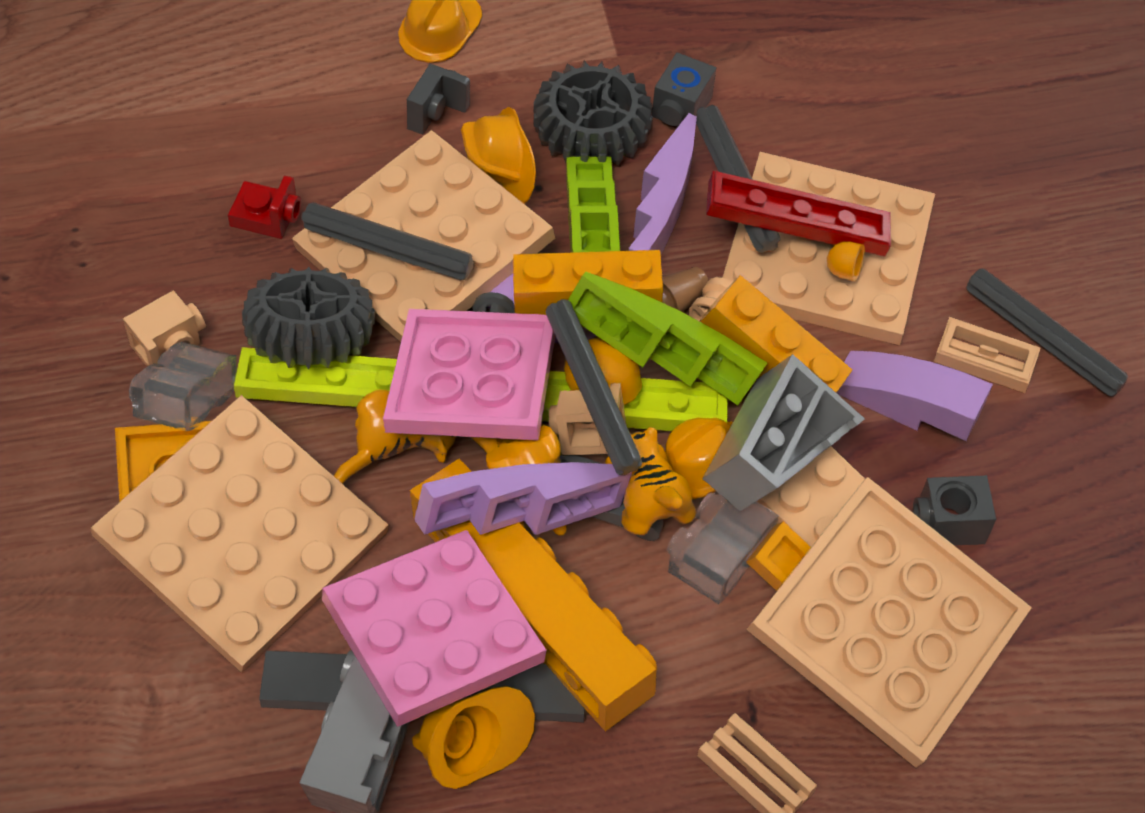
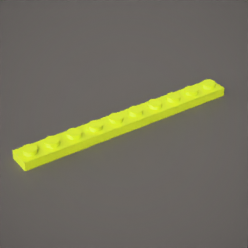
M242 347L234 382L235 397L239 398L242 395L246 399L357 407L360 400L373 391H390L397 359L348 355L347 362L342 363L335 360L330 362L329 368L322 364L312 365L308 370L306 365L296 364L292 368H288L284 361L270 363L268 356L256 355L255 348ZM549 372L542 421L549 422L550 406L558 404L560 391H570L566 382L565 372ZM641 378L642 389L635 400L624 405L627 428L648 429L652 427L656 430L672 431L684 421L698 417L719 418L727 423L728 398L703 382H694L690 387L683 381Z

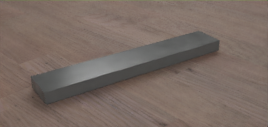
M266 651L259 697L261 707L327 710L330 702H335L343 683L340 682V674L347 654ZM546 664L534 666L464 697L468 698L491 688L508 686L522 691L531 701L535 720L584 721V707Z

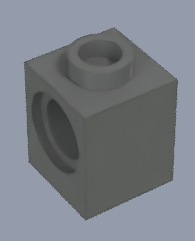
M987 475L927 478L920 497H916L913 502V513L953 545L986 544L996 522ZM944 508L952 509L958 514L949 513Z

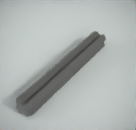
M715 105L699 108L697 110L696 124L718 171L752 179L719 108ZM744 224L756 251L763 253L768 250L773 251L778 247V242L780 241L778 232Z
M309 203L301 216L305 229L459 280H466L474 267L471 253L318 203Z
M980 268L971 276L966 286L971 294L1105 394L1113 397L1124 387L1128 379L1126 372L986 269Z
M561 299L557 303L550 304L546 308V315L616 473L623 476L638 470L642 466L639 452L571 302Z

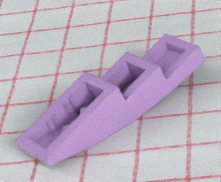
M688 113L644 170L641 191L642 202L636 209L633 236L635 240L629 247V251L660 250L662 254L679 217L689 182L697 116Z
M580 462L522 464L472 471L424 483L414 520L424 535L469 520L480 535L521 521H525L533 533L537 535L620 507L632 472L622 476L616 473L613 464Z

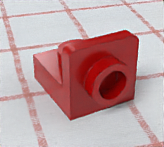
M284 175L278 189L244 181L228 213L230 227L282 239L289 223L297 221L301 209V197L296 195L294 177Z

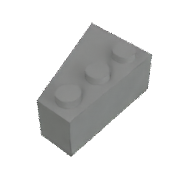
M792 354L756 380L702 479L735 508L742 511L784 484L813 461L816 456L865 420V418Z
M350 650L344 660L340 674V682L343 683L335 702L331 701L326 710L321 734L299 783L313 806L335 813H379L410 722L399 727L396 726L353 651Z

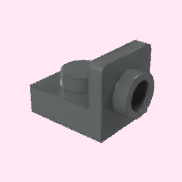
M430 63L407 98V129L423 135L432 120H439L445 106L466 112L470 105V79L456 71L447 70Z

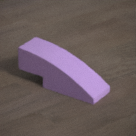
M850 351L844 363L853 370L836 393L916 431L923 421L967 441L987 401L993 384L962 371L921 359L881 352Z

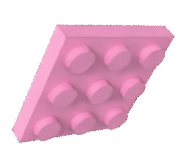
M409 309L383 416L385 433L539 440L555 342V333L547 315Z
M467 530L322 588L323 603L397 727L545 661V647Z

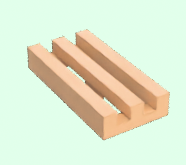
M949 317L933 362L1025 393L1041 348ZM952 337H956V338H959V339H962V340H965V341H968V342H971V343L980 345V347H977V346H974V345H971V344H968V343H965V342H962V341L953 339ZM998 352L1003 353V354H1006V355H1009V356H1012V357H1015V358H1018V359H1021V360H1024V361H1026V362L1024 363V362H1021V361H1018V360H1015V359H1012V358H1009V357L1000 355V354H998Z
M736 713L728 719L727 724L723 728L720 727L713 734V738L709 742L706 741L698 750L697 756L760 813H795L815 792L817 787L816 783ZM733 736H735V737H736L741 743H743L750 751H752V752H753L758 758H760L767 766H769L776 774H778V775H779L784 781H786L793 789H795V790L797 791V793H795L793 790H791V789H790L785 783H783L776 775H774L767 767H765V766H764L759 760H757L750 752H748L741 744H739V743L733 738ZM723 747L755 779L763 783L786 803L784 807H779L718 751Z

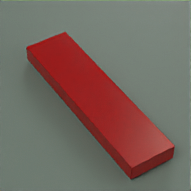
M712 171L708 181L707 216L833 245L840 242H854L864 245L865 252L880 256H886L891 247V212L718 171Z

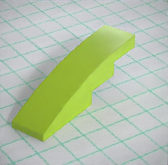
M566 157L570 253L620 251L618 205H616L615 183L612 178L611 157H606L605 162H599L597 157H589L587 162L581 161L580 157Z
M585 272L568 299L583 327L641 367H644L649 359H651L690 387L699 378L736 405L740 404L767 365L766 361L689 315L632 288L589 272Z

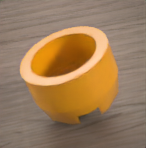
M840 242L829 251L826 258L827 267L831 273L841 279L855 282L863 265L864 245L854 242Z

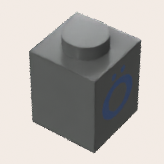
M676 52L654 88L652 116L668 125L676 127L681 124L688 113L697 116V110L702 106L707 107L712 99L717 67Z

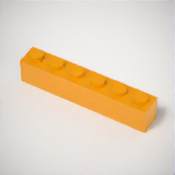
M460 458L410 490L413 518H415L424 483L472 472ZM470 520L428 533L434 542H438L465 530L469 532L545 647L546 655L543 663L550 668L605 732L655 696L657 664L651 653L641 644L634 645L623 634L622 626L617 617L608 608L600 609L593 602L580 577L574 572L567 574L556 562L555 554L548 543L540 537L534 539L524 528L523 521L481 535Z

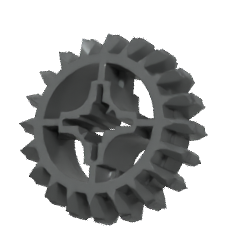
M584 60L580 68H574L567 64L563 73L553 71L549 81L542 82L539 94H536V99L534 100L533 125L535 132L538 133L541 145L549 146L551 156L563 154L565 163L566 157H580V160L583 162H587L589 157H597L599 162H605L606 157H611L612 163L619 166L623 156L633 158L637 148L644 147L647 135L652 127L651 97L647 96L645 84L636 83L634 73L622 75L619 65L612 69L605 68L603 61L597 67L589 66Z
M310 267L304 271H296L289 268L286 274L275 272L271 274L270 280H258L256 288L248 290L247 299L244 301V309L242 310V324L248 345L255 347L256 355L268 356L270 363L284 361L288 368H292L296 364L306 365L308 370L312 365L322 364L329 368L331 361L347 362L348 355L361 354L362 346L370 343L372 325L375 324V310L372 308L369 290L361 287L360 280L354 278L347 279L344 272L332 274L328 268L321 271H313Z

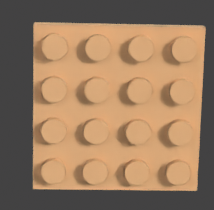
M431 130L331 208L471 253L474 267L466 280H459L305 228L292 238L296 249L320 271L328 268L332 274L344 272L347 279L354 278L360 280L361 287L369 290L372 308L375 310V320L401 342L409 309L467 311L474 305L478 296L492 291L513 273V254H537L555 239V235L550 224Z
M760 152L753 173V180L891 212V247L886 256L865 252L860 274L854 282L833 275L827 267V255L835 245L778 232L780 235L778 247L773 251L768 250L760 253L754 248L744 224L739 223L722 278L734 282L741 275L792 319L900 345L935 193Z
M241 395L91 527V533L99 543L243 673L322 596L323 587L336 583L387 533L389 524Z
M867 477L746 630L917 768L925 762L1032 607Z

